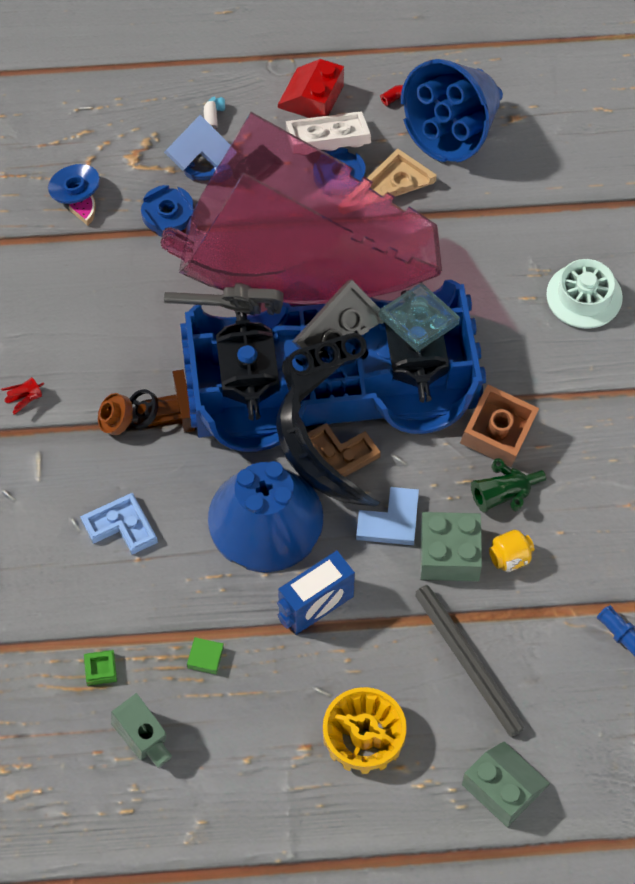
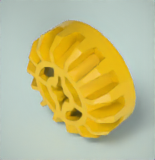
M360 687L345 691L331 702L324 715V745L329 750L332 760H337L343 764L344 769L348 771L352 768L361 770L362 774H368L370 770L378 768L380 771L384 770L388 763L392 760L395 761L399 757L405 743L406 719L399 704L390 695L381 690ZM364 729L369 730V732H366L364 735L359 734V732H363ZM343 734L350 736L353 746L356 747L353 753L345 746ZM372 747L379 749L378 752L370 756L358 755L360 750H369Z

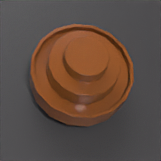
M118 393L110 394L104 399L98 411V425L103 432L111 435H120L126 430L133 419V407L130 399Z

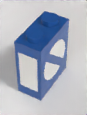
M337 550L278 589V618L286 629L291 628L296 635L354 597L355 572Z

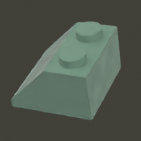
M502 742L486 751L464 773L462 786L507 828L550 785L543 776L506 742Z

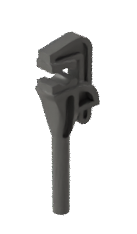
M235 283V287H225L222 295L165 292L164 303L221 306L253 316L261 314L262 303H265V308L269 315H274V313L280 314L284 300V293L279 290L252 288L243 283Z

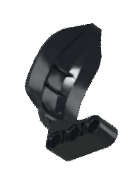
M349 333L298 349L285 358L282 364V372L286 380L288 392L277 414L276 429L281 449L287 461L313 488L345 503L375 507L379 505L380 501L367 495L361 488L341 475L325 461L313 446L305 425L299 417L300 402L336 369L351 364L366 352L367 345L365 339L360 334ZM347 342L355 347V355L347 352L345 348ZM319 351H325L329 355V363H325L320 359ZM293 359H298L302 362L303 371H298L293 367Z

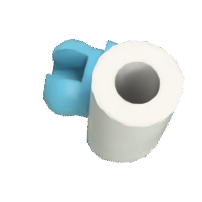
M211 97L204 106V119L214 129L218 127L217 111L225 110V99L223 97Z

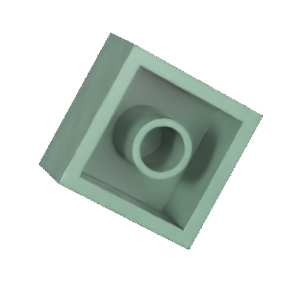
M422 512L421 580L479 581L482 569L481 513Z

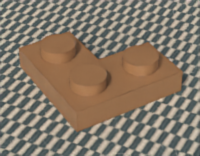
M327 423L307 433L313 446L325 461L344 477L379 459L381 452L366 431L342 444Z

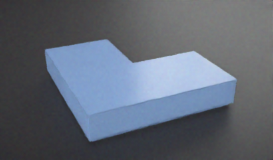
M199 115L164 153L183 171L199 154L213 167L227 163L237 151Z
M390 487L388 512L359 510L356 540L414 546L419 489Z
M133 493L80 516L81 522L93 544L120 532L132 555L158 543L157 537Z

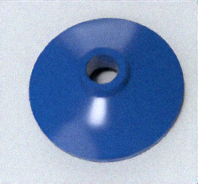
M70 165L53 175L48 184V191L50 196L59 203H78L95 193L100 184V177L96 169L89 165Z

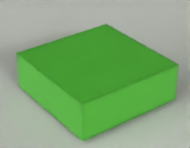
M194 637L187 668L217 675L224 643Z
M114 650L84 654L87 686L117 682Z

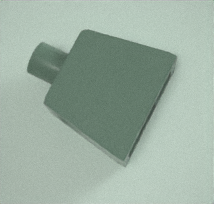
M137 693L111 711V725L140 760L149 756L157 768H159L172 758L171 753L163 745L167 735L165 730ZM143 734H147L151 736V738L142 739L140 736Z

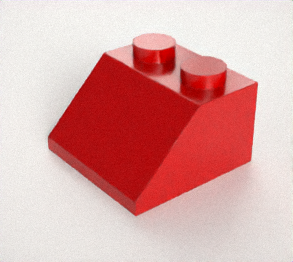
M318 59L298 67L278 103V108L307 118L329 116L344 87V66Z

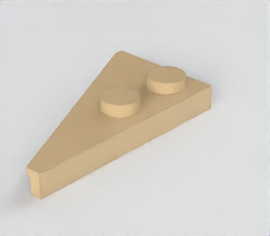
M397 148L339 204V212L347 214L434 184L437 175Z

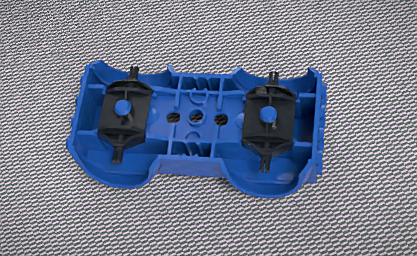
M452 279L445 280L438 290L414 299L412 290H408V294L404 290L401 292L402 300L399 301L378 300L371 297L368 291H364L390 319L369 329L367 333L361 335L366 341L367 358L364 360L359 358L351 364L336 369L300 402L299 417L305 426L384 418L392 427L402 432L426 434L451 426L463 416L467 409H476L479 398L483 394L482 384L486 383L485 368L479 365L478 359H481V346L474 339V335L477 332L475 318H470L469 311L472 310V301L470 294L466 295L464 284H459ZM283 300L280 314L274 313V315H269L266 310L261 312V314H255V316H247L246 313H242L241 316L240 312L235 311L236 317H218L205 313L202 305H194L189 312H185L186 323H180L191 428L197 427L198 438L214 436L226 447L242 452H257L280 445L276 429L277 414L288 392L286 380L282 372V364L286 357L299 349L292 341L326 304L292 307L287 301ZM348 342L345 344L347 352L352 354L355 347ZM326 356L321 358L323 362L329 363L330 359ZM293 359V367L298 371H303V366L299 365L296 359Z

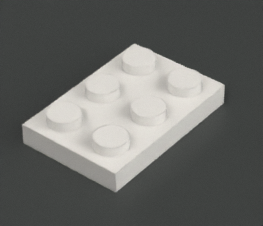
M362 111L286 121V130L293 153L309 154L317 150L333 151L339 147L350 146L356 148L371 143V134Z

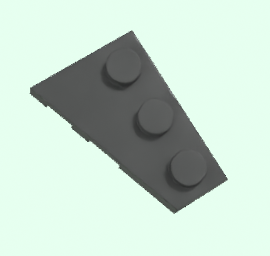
M348 279L292 342L301 349L349 333L363 335L369 329L388 321L390 318L353 280ZM319 351L320 359L328 355L325 351Z

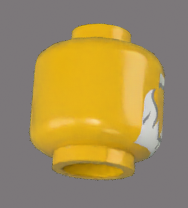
M514 529L496 536L492 540V546L489 547V555L497 569L501 568L505 572H512L531 562V552L535 548L529 535L524 536L519 530Z

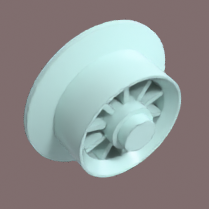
M592 259L573 261L556 272L549 281L546 294L548 305L558 319L570 326L584 329L597 328L613 320L620 311L623 299L621 287L611 270L603 263Z

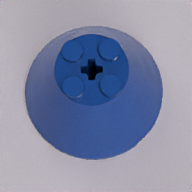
M443 59L429 60L415 67L404 82L401 92V104H404L406 118L403 121L413 141L428 156L441 162H462L475 155L484 144L499 109L503 93L492 77L482 69H474Z
M259 462L241 470L219 487L209 507V531L216 548L230 562L234 561L245 566L247 570L256 572L280 571L299 563L311 553L313 546L322 533L323 508L314 488L301 476L282 467L279 462Z

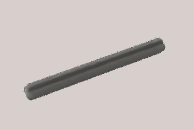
M428 585L419 588L415 594L417 600L508 735L514 737L521 733L524 728L523 723Z

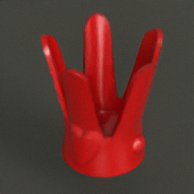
M31 377L22 384L1 389L2 391L10 390L4 399L6 403L24 398L14 407L13 415L31 401L42 397L39 387L43 386L44 383L38 385Z

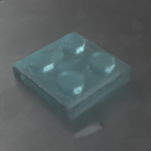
M422 282L379 311V317L416 352L459 325L460 317Z

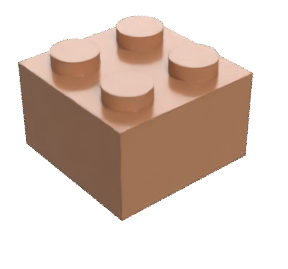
M487 384L463 433L460 444L494 460L500 458L507 466L512 467L539 408Z

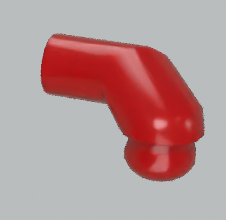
M396 85L381 94L380 99L382 103L388 106L401 98L403 85Z

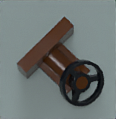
M183 369L172 371L175 395L157 398L153 392L141 389L129 398L132 405L136 406L135 413L138 416L137 424L131 421V426L141 429L147 426L151 427L182 421L184 433L195 431V427L191 428L188 391ZM142 394H149L152 398L141 402L136 400Z

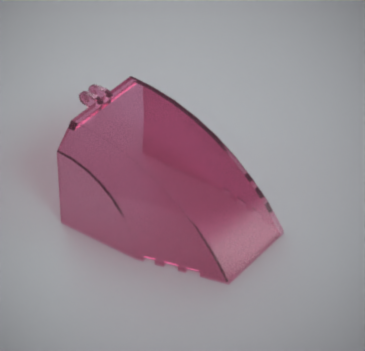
M250 112L202 192L187 225L186 234L178 229L175 230L172 227H168L163 230V237L160 242L162 249L164 248L170 254L181 258L179 273L223 291L225 287H235V283H243L252 288L279 290L284 293L283 303L325 304L348 279L353 280L370 298L406 289L437 277L442 272L437 224L410 206L404 211L392 203L395 196L389 192L383 197L370 188L373 182L366 177H363L360 182L351 176L352 168L253 112Z

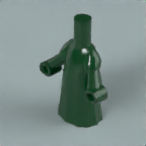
M497 458L491 465L492 470L495 473L502 472L504 475L483 480H473L470 487L474 501L483 513L513 499L510 503L512 510L519 511L524 504V498L531 491V485L546 481V475L543 470L525 475L518 469L509 468L502 459Z

